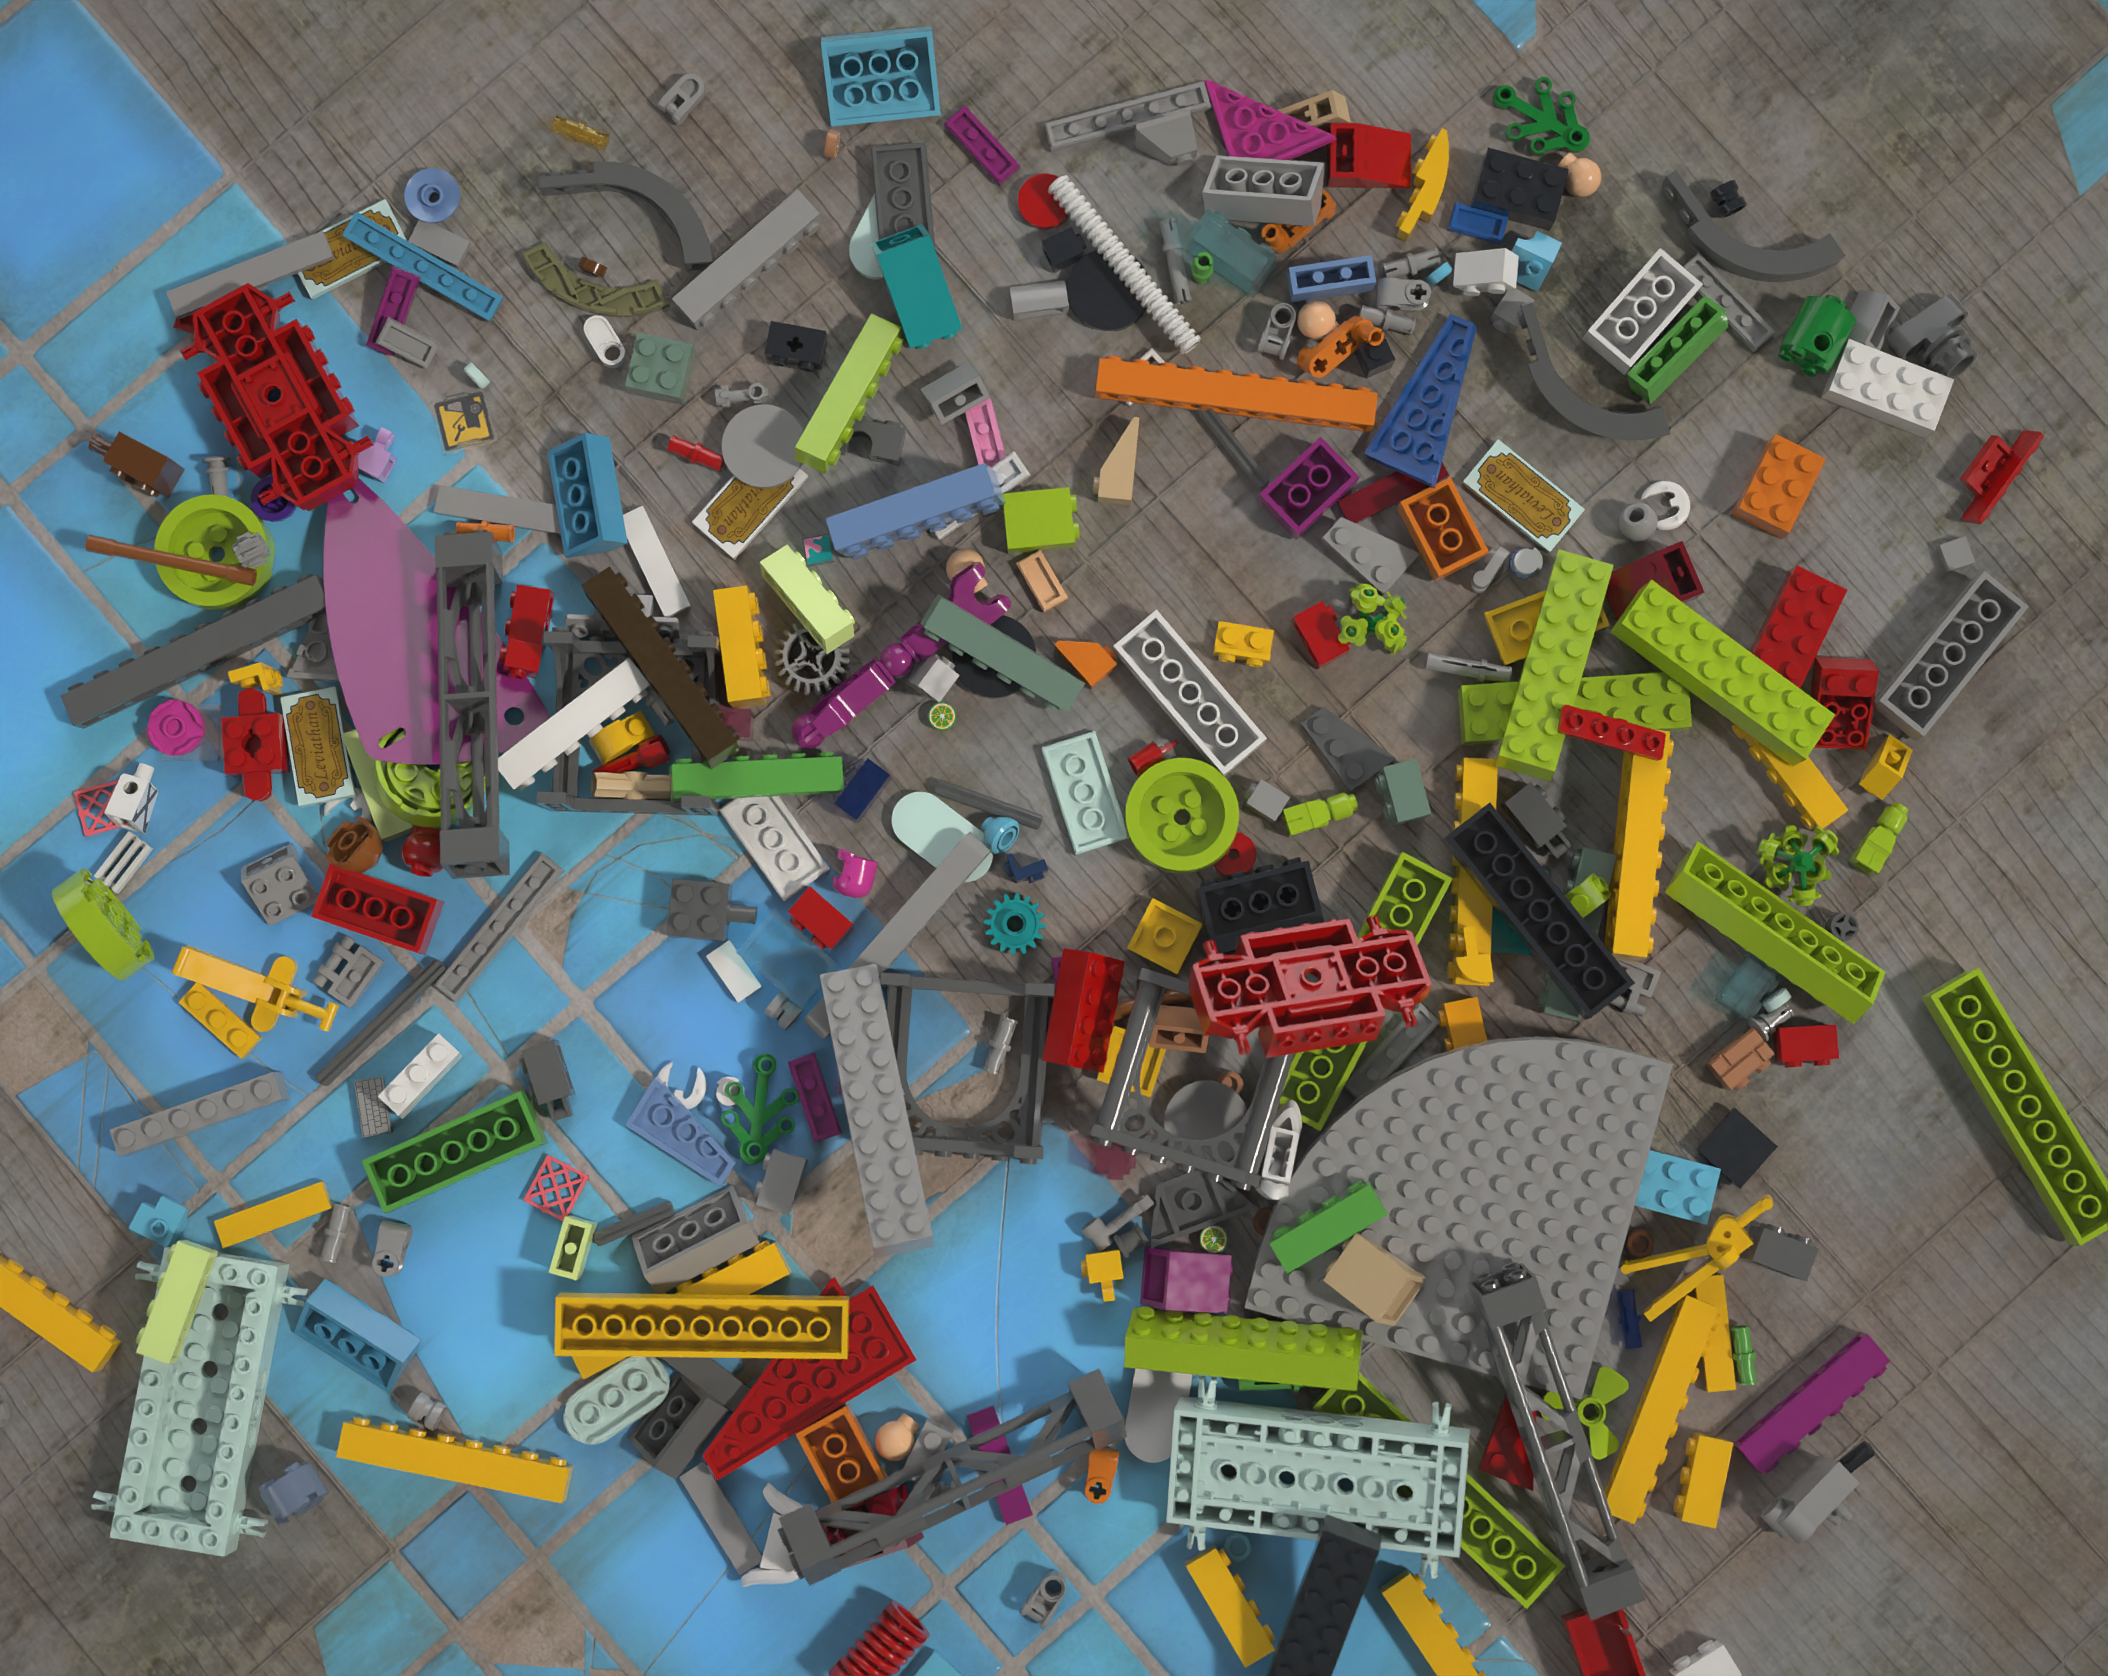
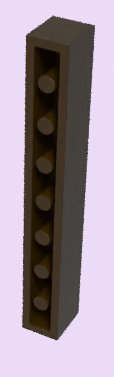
M609 566L583 583L581 586L586 597L709 767L713 769L740 751L737 743L740 739L739 735L732 725L726 727L721 718L724 715L714 702L710 705L705 696L708 693L698 680L694 683L689 674L692 671L684 659L678 661L673 653L676 649L668 637L662 639L657 631L660 630V627L651 615L646 617L642 609L645 607L636 594L631 596L626 588L629 585L620 572L615 574Z

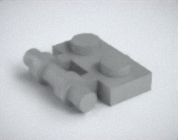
M345 935L340 943L337 942L332 950L334 952L325 964L322 963L317 971L319 973L313 982L323 987L328 979L331 980L333 985L328 990V993L353 1009L381 970L385 961L361 945L355 954L352 953L349 949L355 940ZM344 958L348 963L339 975L334 970Z
M1619 960V964L1635 984L1627 989L1630 991L1628 998L1618 996L1610 1004L1622 1008L1624 1013L1629 1015L1634 1013L1642 1017L1646 1006L1637 1003L1640 995L1648 999L1652 997L1661 971L1639 962Z

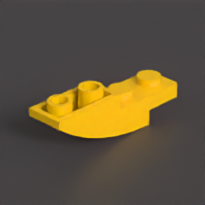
M1443 128L1438 136L1432 134L1425 147V150L1429 151L1425 160L1419 158L1412 171L1416 175L1413 185L1417 186L1409 199V202L1413 205L1408 213L1402 212L1395 225L1399 227L1396 237L1405 242L1419 218L1427 223L1430 222L1441 197L1449 161L1447 130Z

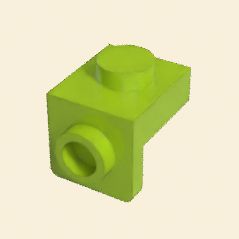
M1592 873L1583 882L1565 894V896L1584 918L1611 896V893L1609 892L1607 882L1602 877H1597L1595 873Z

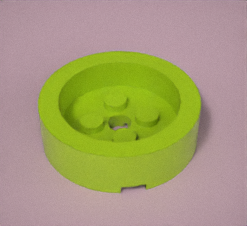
M222 495L197 496L179 504L166 516L157 532L154 550L213 562L211 557L213 549L223 548L225 557L222 561L216 563L242 566L232 545L238 542V536L250 532V534L258 532L264 539L270 551V556L265 558V564L255 568L257 570L255 585L249 586L230 582L223 578L156 564L157 571L169 590L186 602L201 609L216 611L233 610L255 599L268 584L273 573L274 555L276 556L272 534L265 522L241 502Z
M404 728L395 729L383 736L378 745L381 748H387L405 737L406 730ZM484 757L483 759H484V795H485L486 789H485V757ZM375 759L373 766L374 784L384 805L398 818L410 824L421 827H441L440 769L435 772L425 767V764H404ZM472 760L456 763L463 803L469 815L473 812ZM450 791V819L452 825L458 822L453 794Z
M1192 758L1168 759L1150 767L1133 785L1126 803L1127 831L1136 851L1151 865L1173 874L1196 873L1214 865L1231 847L1239 823L1238 800L1229 781L1213 766ZM1179 810H1185L1191 816L1190 821L1185 825H1179L1174 820V815Z
M82 868L52 890L54 903L72 933L87 952L109 974L120 981H125L154 960L153 949L148 940L142 942V936L139 932L141 930L140 926L118 897L99 878L94 881L89 878L92 876L91 872Z

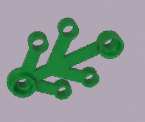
M1540 77L1534 85V91L1539 96L1542 111L1517 97L1515 90L1511 86L1501 85L1495 90L1492 101L1496 108L1507 110L1511 107L1535 121V123L1522 126L1518 123L1510 124L1506 130V138L1509 141L1517 142L1523 137L1552 131L1560 137L1545 140L1542 137L1534 138L1529 147L1531 154L1541 156L1547 151L1564 147L1570 152L1579 153L1587 148L1590 142V134L1585 127L1578 125L1574 110L1576 97L1572 92L1564 91L1558 98V106L1564 111L1566 125L1557 121L1550 95L1552 82L1549 78ZM1545 83L1548 89L1541 90L1538 84ZM1507 92L1510 98L1503 99L1500 93ZM1562 98H1570L1571 104H1564ZM1517 129L1519 136H1512L1510 130ZM1578 134L1581 137V141H1574L1572 135ZM1534 144H1542L1543 150H1536Z
M766 1053L756 1055L752 1061V1068L758 1074L753 1106L743 1094V1087L740 1083L731 1081L724 1088L726 1096L735 1101L751 1123L750 1133L748 1134L740 1125L737 1112L725 1110L720 1117L721 1123L729 1127L741 1143L739 1155L748 1164L762 1162L768 1152L767 1146L782 1134L791 1133L795 1128L793 1119L783 1116L777 1120L775 1127L761 1136L764 1123L787 1105H795L799 1099L796 1090L786 1088L776 1100L765 1107L769 1076L775 1072L777 1066L775 1058ZM764 1060H768L770 1067L764 1071L761 1068V1063ZM732 1085H736L738 1087V1093L736 1095H731L729 1093V1088ZM791 1091L794 1098L791 1102H787L785 1094ZM729 1113L734 1115V1121L731 1124H727L725 1121V1117ZM784 1120H788L790 1123V1127L787 1130H782L781 1123ZM752 1145H757L758 1153L752 1156L749 1153V1149Z

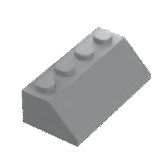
M1216 155L1202 192L1206 218L1315 226L1321 208L1325 165L1322 162Z
M734 1185L631 1236L643 1275L656 1294H662L760 1244L754 1225Z

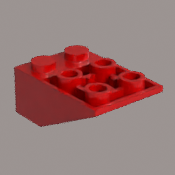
M1361 123L1330 124L1328 133L1334 135L1336 141L1328 144L1327 187L1411 188V133Z
M1815 657L1811 681V697L1834 713L1835 716L1814 748L1867 750L1879 670L1871 659Z

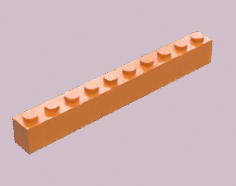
M1106 356L1105 359H1099L1094 397L1098 399L1187 410H1198L1195 406L1197 405L1201 410L1213 409L1219 414L1371 432L1375 423L1378 393L1371 392V389L1366 387H1355L1354 390L1343 389V385L1335 383L1319 386L1310 380H1300L1299 383L1288 382V379L1284 377L1263 379L1260 378V375L1254 373H1245L1244 376L1232 375L1233 372L1229 370H1216V373L1207 372L1204 368L1198 366H1190L1188 369L1177 368V365L1173 363H1161L1160 366L1151 365L1149 361L1142 359L1126 362L1117 356Z

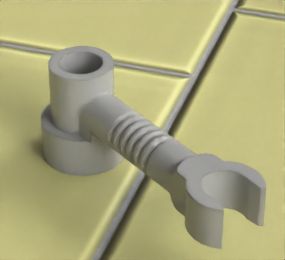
M1145 1193L1107 1225L1098 1216L1089 1221L1080 1231L1087 1240H1092L1099 1251H1103L1113 1243L1111 1235L1137 1215L1150 1208L1154 1202Z

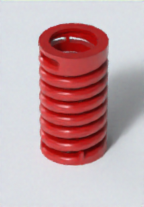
M891 1600L882 1613L877 1616L879 1623L872 1622L870 1624L871 1631L865 1630L862 1636L864 1639L859 1638L855 1641L856 1647L848 1649V1655H843L828 1672L829 1676H868L866 1673L870 1676H893V1674H897L900 1671V1666L907 1663L908 1657H912L915 1654V1648H920L922 1643L930 1637V1633L908 1609L897 1601ZM889 1615L893 1617L900 1624V1626L895 1621H893L889 1617Z

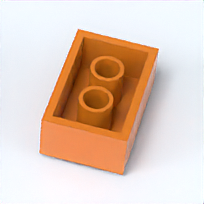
M1775 434L1767 441L1732 515L1783 539L1790 533L1826 458Z
M1451 477L1437 483L1435 488L1429 487L1401 501L1396 508L1434 582L1485 558L1489 553Z
M849 1403L796 1433L831 1503L888 1477Z

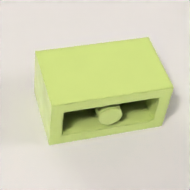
M571 1215L564 1217L549 1273L573 1280L582 1278L593 1234L596 1230V1222Z

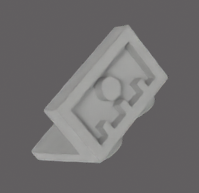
M293 843L241 867V882L268 925H273L316 904L318 894L298 863V851Z

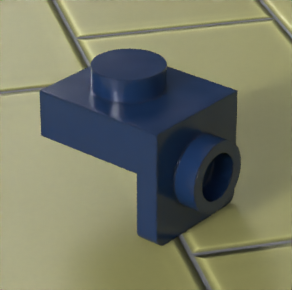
M1011 853L1007 855L1008 862L1003 863L1009 879L1015 877L1016 883L1027 879L1029 884L1045 878L1043 873L1048 872L1045 859L1017 868Z

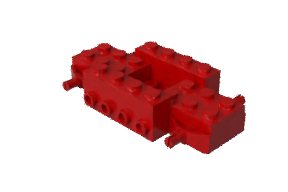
M247 283L193 312L194 343L180 350L186 361L199 353H205L218 361L197 372L201 380L198 383V387L206 399L210 397L214 406L211 407V411L219 423L223 421L227 430L224 431V435L232 447L236 445L240 454L237 456V459L245 471L249 469L260 479L273 474L272 488L258 494L263 505L278 497H283L303 511H311L358 485V455L362 451L374 446L368 435L355 443L352 441L348 442L340 437L359 427L353 415L355 409L348 397H344L341 393L340 388H342V385L334 372L331 373L327 367L329 362L321 348L317 349L314 343L316 338L308 325L303 326L297 319L280 327L279 312L282 308L295 302L290 291L274 299L273 297L269 298ZM272 389H280L281 397L276 402H269L267 398L269 391Z
M1371 915L1366 919L1371 933L1361 937L1359 940L1350 919H1332L1325 923H1305L1299 927L1286 929L1279 927L1272 931L1246 933L1240 936L1235 955L1218 954L1215 941H1206L1203 947L1207 958L1192 966L1188 989L1204 1036L1218 1035L1234 1039L1239 1054L1243 1055L1245 1052L1246 1055L1251 1052L1247 1035L1260 1027L1258 1036L1266 1058L1376 1040L1386 1016L1383 1009L1401 1013L1405 1027L1409 1028L1410 1025L1414 1027L1417 1025V1020L1412 1009L1428 996L1432 983L1412 931L1386 930V928H1381L1378 916ZM1312 974L1319 981L1315 983L1306 980L1305 975Z

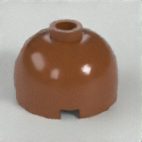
M355 817L358 821L350 823L347 820L334 830L326 844L330 849L328 854L325 853V858L329 863L340 869L364 873L375 867L379 862L383 850V840L375 826L366 818Z

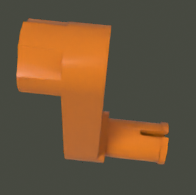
M1323 189L1321 201L1326 205L1322 209L1320 208L1315 226L1323 219L1329 220L1335 214L1336 203L1331 195ZM1267 224L1262 229V237L1265 238L1267 246L1274 253L1281 254L1295 246L1315 226H1303L1300 228L1298 225ZM1287 226L1289 230H1291V232L1294 234V236L1290 237L1288 232L1283 228Z
M1353 316L1348 321L1342 323L1314 348H1302L1298 353L1297 366L1316 378L1324 377L1352 354L1364 341L1373 346L1381 344L1384 339V332H1381L1382 329L1373 326L1371 321L1361 316ZM1338 341L1341 342V343L1339 344V347H1340V350H1339V351L1336 350V349H1337L1336 343H1337Z

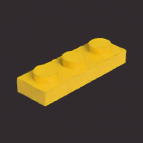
M196 982L178 1002L241 1059H244L263 1038L205 985Z

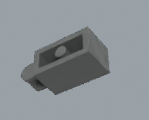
M1530 782L1500 806L1535 849L1544 846L1554 859H1558L1572 847L1561 832L1566 827V824L1563 822L1565 817L1556 806L1552 808L1545 800L1548 797L1545 791L1538 784L1534 786ZM1555 836L1559 843L1553 847L1549 840Z
M552 1040L522 1050L523 1057L520 1058V1064L524 1074H529L532 1084L528 1085L532 1100L537 1101L538 1105L547 1104L553 1122L573 1116V1110L568 1097L576 1093L559 1040ZM562 1099L564 1106L556 1109L554 1101Z

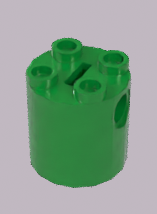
M1815 295L1807 296L1779 347L1778 357L1785 362H1793L1801 367L1800 370L1811 377H1815L1817 373H1828L1856 324V317L1845 308L1846 303L1836 296L1826 295L1825 298Z

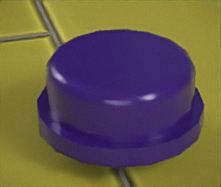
M273 476L265 477L258 481L252 489L250 496L251 507L256 515L265 521H283L294 513L297 506L283 497H278L263 505L258 494L272 488L271 484L273 483Z

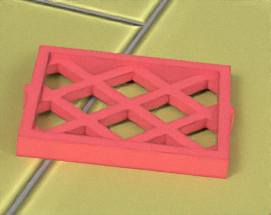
M119 780L74 792L79 810L78 815L81 818L85 837L121 828L114 825L112 820L109 824L101 820L115 790L114 788L112 793L103 788L117 785ZM97 790L93 798L84 794ZM101 792L109 796L104 805L96 801ZM82 797L90 801L85 810L82 809L80 801ZM94 804L102 808L97 817L89 813ZM86 816L95 820L90 829L86 825ZM98 823L106 826L105 828L95 830Z
M547 1154L523 1201L535 1206L543 1213H548L564 1221V1217L569 1216L589 1176L571 1167L570 1164H566ZM554 1161L562 1165L563 1170L553 1172L551 1162ZM547 1165L550 1174L541 1176ZM573 1171L579 1174L581 1179L571 1182L568 1172ZM565 1173L567 1183L558 1186L555 1176ZM551 1177L554 1187L544 1190L541 1180ZM538 1182L540 1192L532 1194ZM581 1183L575 1194L572 1185ZM569 1187L571 1197L561 1199L559 1189ZM555 1191L558 1201L548 1204L546 1193ZM542 1195L544 1205H538L533 1202L532 1198ZM572 1200L565 1212L563 1203ZM559 1204L562 1214L557 1215L550 1211L549 1207Z

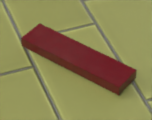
M1443 462L1441 463L1437 483L1449 477ZM1396 471L1337 501V505L1345 519L1357 524L1430 486Z

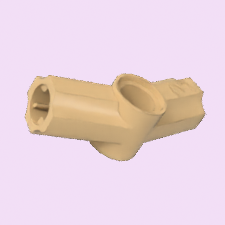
M595 772L592 775V797L624 800H671L669 775H648L646 772H623V774Z

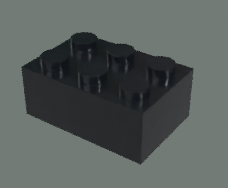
M1488 147L1483 157L1470 206L1509 217L1508 220L1550 231L1556 220L1569 169Z

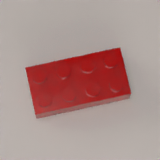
M1798 565L1794 566L1788 571L1750 652L1798 688H1801L1846 595L1847 589Z
M330 863L311 917L418 954L426 955L444 901L362 873L340 869Z
M1063 948L1042 1061L1104 1073L1125 961L1092 952Z

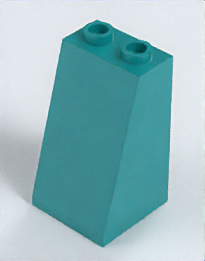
M923 224L870 243L910 349L914 347L915 349H923L931 345V341L941 338L946 340L956 336L957 331L962 330V326L930 234Z

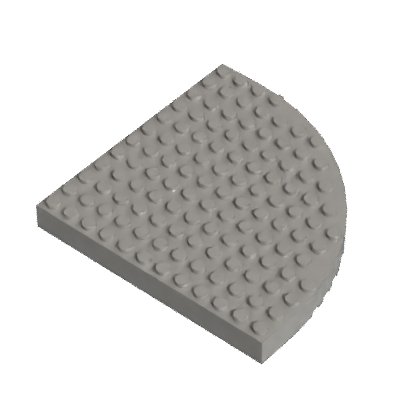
M1519 1037L1499 1038L1466 1046L1463 1045L1456 1049L1424 1058L1418 1063L1390 1075L1383 1082L1360 1095L1348 1108L1336 1116L1307 1148V1151L1293 1169L1289 1184V1196L1277 1200L1270 1213L1256 1256L1244 1301V1308L1307 1325L1323 1324L1327 1327H1352L1357 1330H1363L1362 1340L1500 1377L1468 1283L1475 1281L1474 1278L1480 1274L1488 1272L1494 1274L1502 1271V1267L1507 1264L1522 1263L1537 1278L1547 1310L1543 1312L1571 1395L1582 1400L1673 1064L1660 1058L1580 1039ZM1359 1180L1365 1183L1369 1180L1386 1208L1388 1215L1357 1233L1373 1240L1426 1277L1427 1281L1395 1326L1377 1323L1323 1281L1327 1275L1326 1269L1329 1264L1335 1259L1338 1260L1344 1251L1342 1247L1346 1240L1287 1274L1269 1244V1239L1273 1237L1271 1233L1282 1225L1286 1224L1287 1227L1294 1225L1298 1222L1296 1218L1308 1210L1314 1213L1323 1207L1321 1203L1334 1195L1338 1198L1348 1193L1346 1188ZM1520 1320L1502 1326L1511 1352ZM1537 1334L1525 1384L1558 1393L1539 1334Z

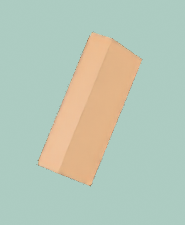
M1041 549L1016 563L1043 613L1068 600L1065 591Z

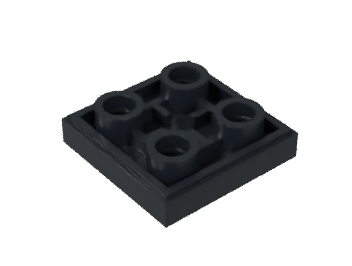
M1732 1108L1698 1146L1696 1151L1714 1167L1720 1168V1173L1738 1189H1741L1778 1146L1736 1108Z

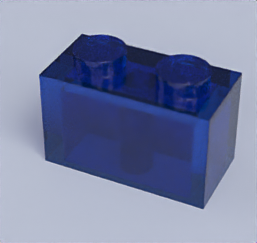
M867 758L834 804L859 823L889 784L892 777Z

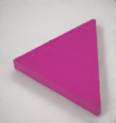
M1204 81L1228 156L1292 160L1336 141V137L1330 133L1213 81Z

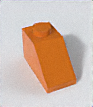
M1057 641L1054 644V649L1091 690L1117 668V663L1114 661L1117 659V656L1107 645L1102 648L1099 643Z

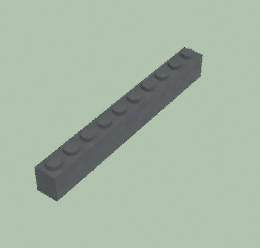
M312 574L302 576L297 579V584L289 588L287 586L279 587L271 592L272 596L263 600L261 598L251 600L246 603V608L238 612L236 610L226 612L220 616L221 620L212 624L211 622L203 623L195 628V632L187 636L181 634L169 640L170 644L162 648L160 646L152 647L144 652L145 656L136 660L134 658L124 660L118 664L119 668L111 672L109 670L99 672L93 676L94 680L85 684L80 682L68 687V692L60 695L73 726L85 729L301 627L316 618L322 617V615L326 614L324 579Z

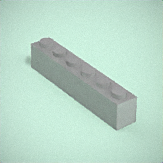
M797 189L672 298L675 306L697 330L701 326L707 327L715 320L717 312L722 308L727 309L732 306L740 292L750 290L757 283V278L763 272L768 273L778 265L779 258L785 253L789 255L794 252L802 238L806 235L808 237L813 235L820 228V223L822 222L820 213Z
M271 1072L112 1128L110 1133L118 1157L130 1156L289 1100L290 1096L282 1072Z

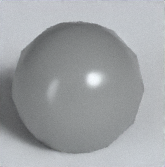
M1641 502L1632 503L1625 507L1618 520L1621 533L1627 539L1635 542L1645 541L1651 537L1658 525V517L1655 511L1649 505Z

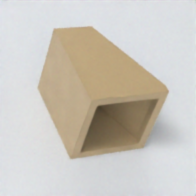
M1356 1233L1345 1241L1342 1247L1344 1251L1338 1260L1335 1259L1329 1264L1326 1269L1327 1275L1323 1281L1377 1323L1395 1326L1427 1281V1278L1367 1236Z

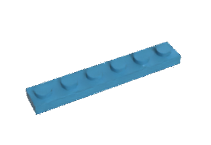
M357 211L342 234L344 238L392 266L421 276L420 282L489 322L492 321L504 300L503 296Z

